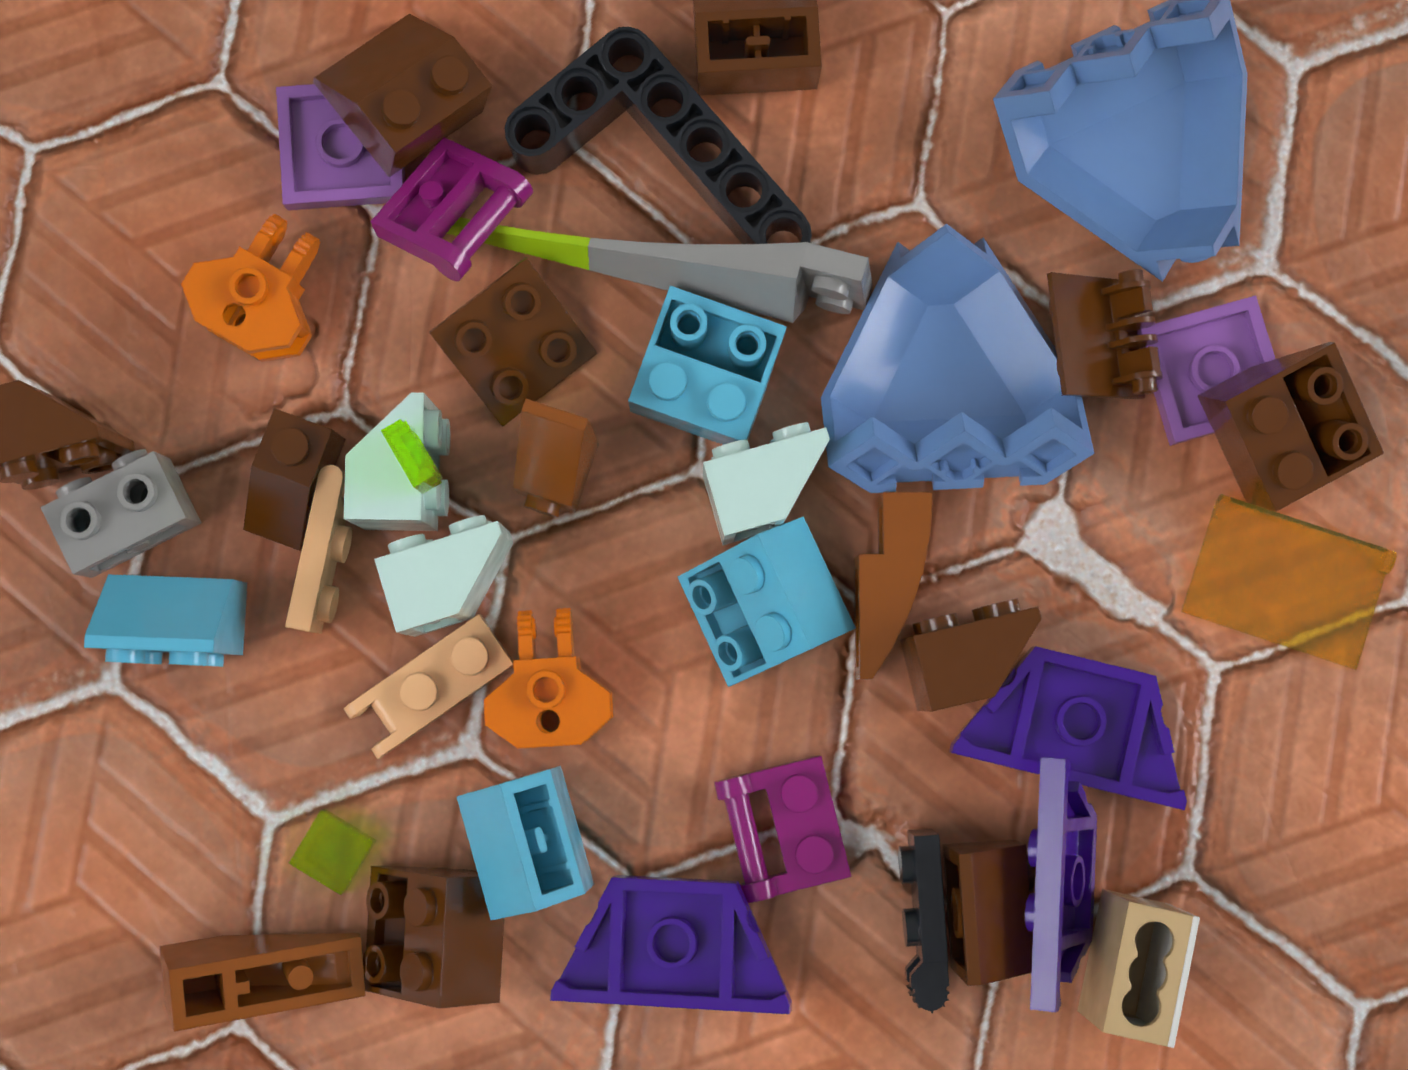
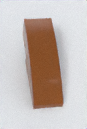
M883 492L878 497V554H859L854 558L855 680L874 678L894 647L911 611L923 575L931 534L933 492Z

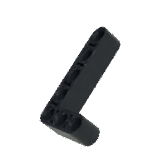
M627 26L618 27L608 32L515 108L507 118L504 127L505 138L514 160L525 172L538 175L546 174L556 169L616 118L627 111L742 244H768L767 240L769 237L779 231L791 232L798 238L799 242L811 243V226L805 215L649 37L639 29ZM626 55L637 56L643 61L632 72L617 71L613 67L617 59ZM586 92L596 97L594 104L586 110L576 111L567 106L570 98L578 93ZM662 99H673L682 105L681 109L670 117L657 116L651 111L653 105ZM533 130H542L550 134L549 140L538 149H527L520 145L523 137ZM706 142L716 145L721 150L718 157L710 162L696 161L689 155L694 146ZM745 186L753 188L761 197L756 204L745 208L735 206L728 199L729 194L733 190Z

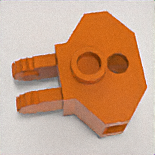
M276 214L270 215L266 219L247 250L239 246L233 257L193 263L181 283L193 318L197 323L206 327L212 334L261 362L300 356L312 337L299 302L300 297L305 291L300 282L309 269L311 262L315 259L321 242L320 239L306 232L295 243L280 269L269 264L270 259L285 236L288 225L287 220ZM245 316L244 321L240 325H237L238 321Z
M558 608L554 617V634L557 638L558 657L536 659L535 639L537 638V625L532 610L518 611L519 660H513L514 673L484 699L485 726L517 749L582 745L614 717L612 692L580 670V657L574 656L571 608ZM548 710L556 712L559 716L560 723L554 732L544 729L541 723L543 714Z

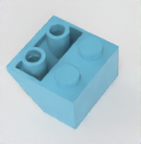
M670 285L628 399L630 412L722 445L739 440H748L787 326Z
M804 516L756 534L678 576V580L728 687L856 628Z
M108 574L85 633L84 648L106 649L105 662L162 664L163 652L169 653V664L224 667V655H243L247 583L234 579Z
M561 766L456 796L490 920L536 912L583 895L594 885Z

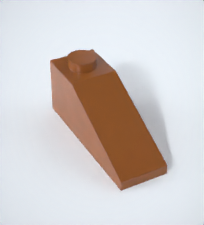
M525 399L521 411L513 481L515 491L520 495L526 496L524 507L556 518L559 517L561 508L576 513L598 447V442L589 419Z
M359 933L221 935L159 946L165 1007L174 1032L366 996L362 942Z

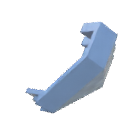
M1230 0L1165 1L1147 10L1150 21L1141 26L1121 31L1120 27L1113 25L1072 44L1073 57L1044 69L1043 63L1035 61L1016 70L993 98L1018 181L1162 282L1176 259H1181V261L1186 263L1200 262L1216 256L1221 247L1239 246L1248 74Z
M945 224L912 250L897 242L821 396L824 428L826 427L830 439L826 446L828 467L869 493L896 492L897 483L932 481L933 490L983 488L984 478L1019 477L1020 486L1045 485L1095 454L1082 397L1062 396L1060 377L1056 366V348L984 238L973 244L948 224Z

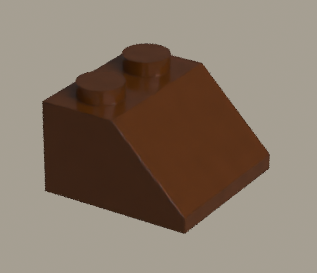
M411 14L406 15L313 79L316 87L388 177H391L438 144L443 137H448L481 114L492 88V84L453 36Z
M1017 840L943 844L951 968L967 986L984 985L1031 973L1033 932L1028 931L1026 928L1025 909L1029 892H1035L1036 867H1031L1029 864L1026 844Z

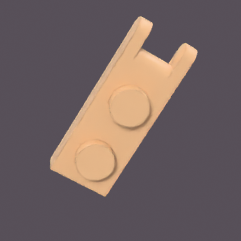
M335 465L324 466L318 474L285 627L319 634L322 633L324 622L331 623L334 619L339 600V588L332 586L337 562L345 563L352 541V528L345 526L346 520H344L345 471H342Z
M478 614L352 701L344 708V711L352 719L360 716L372 706L391 734L378 741L371 749L376 758L380 759L512 668L513 660L482 615Z

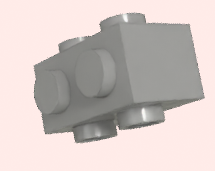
M146 449L130 452L111 464L114 471L92 481L91 477H84L69 482L56 491L58 499L40 507L72 574L93 578L202 523L170 458L155 451L147 453Z

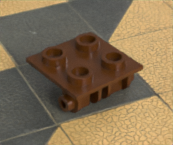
M526 257L429 331L436 343L502 427L521 413L525 399L536 402L597 354L596 350Z
M1135 269L1118 273V279L1055 272L1047 273L1050 296L1049 310L1053 321L1057 353L1056 366L1060 377L1062 396L1143 399L1145 394L1157 392V380L1162 379L1163 375L1160 369L1158 347L1149 345L1156 344L1158 336L1156 334L1137 335V330L1156 324L1154 316L1135 317L1136 315L1153 311L1150 292L1151 282L1144 280L1143 270Z

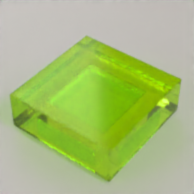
M399 419L381 430L409 481L416 490L424 494L442 483L440 480L443 478L417 432L406 420Z
M322 809L288 864L339 895H343L377 840L330 811Z

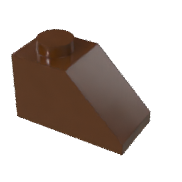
M274 408L251 466L243 530L302 551L318 474L326 465L336 466L346 439L330 428Z

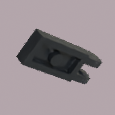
M933 829L907 830L908 846L898 847V864L901 884H911L913 908L903 909L902 921L906 947L916 946V955L905 967L906 980L909 982L906 987L909 989L908 994L913 996V1002L917 1003L918 1009L923 1008L933 1013L934 1010L942 1006L945 1007V1002L949 1001L947 995L950 994L946 990L949 986L940 839L939 834Z

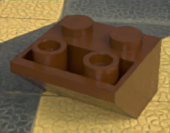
M693 0L699 96L814 90L818 88L822 64L817 0Z
M1335 342L1324 343L1250 367L1197 396L1246 502L1275 512L1384 454Z
M20 380L0 385L1 483L14 482L21 484L24 490L43 488L58 483L60 481L58 473L81 468L83 474L113 469L111 464L118 457L136 451L132 440L57 397Z
M1016 598L973 609L974 622L959 625L957 614L953 613L912 624L915 636L904 638L900 641L917 711L933 712L995 697L1042 619L1039 606L1021 610L1019 600Z
M371 866L370 887L366 896L368 909L367 943L363 956L365 991L439 1009L500 1003L504 918L490 920L477 871L468 869Z

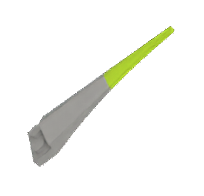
M460 217L446 234L458 236L471 219ZM498 225L484 242L485 244L664 290H669L671 285L730 307L792 323L806 308L809 297L817 298L815 304L822 309L839 314H850L852 308L864 310L873 291L868 257L808 242L773 244L653 243L588 238Z

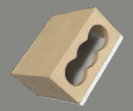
M1102 889L1077 1011L1104 1033L1174 1048L1200 917L1168 903Z

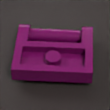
M443 137L370 222L377 237L434 265L439 272L450 280L460 281L472 267L470 258L513 207L521 208L533 194V188L528 180L517 171ZM485 187L494 191L452 243L442 239Z
M821 755L714 782L718 800L725 801L744 878V883H741L740 886L748 903L852 877ZM766 789L786 870L785 872L769 876L748 795Z

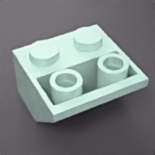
M411 392L345 455L344 520L364 530L438 531V516H447L449 510L448 480H441L439 463L440 455L448 456L450 452L449 419H442L441 410L435 406L425 393Z
M804 422L774 431L772 433L774 439L769 444L750 449L748 440H739L712 449V460L703 462V479L722 545L751 538L756 534L784 524L830 440L826 427L811 431L809 423Z
M479 515L449 525L451 535L433 541V539L426 540L425 534H418L389 543L390 554L375 558L374 560L396 633L416 637L474 618L513 545L510 531L500 522L487 521L485 515Z

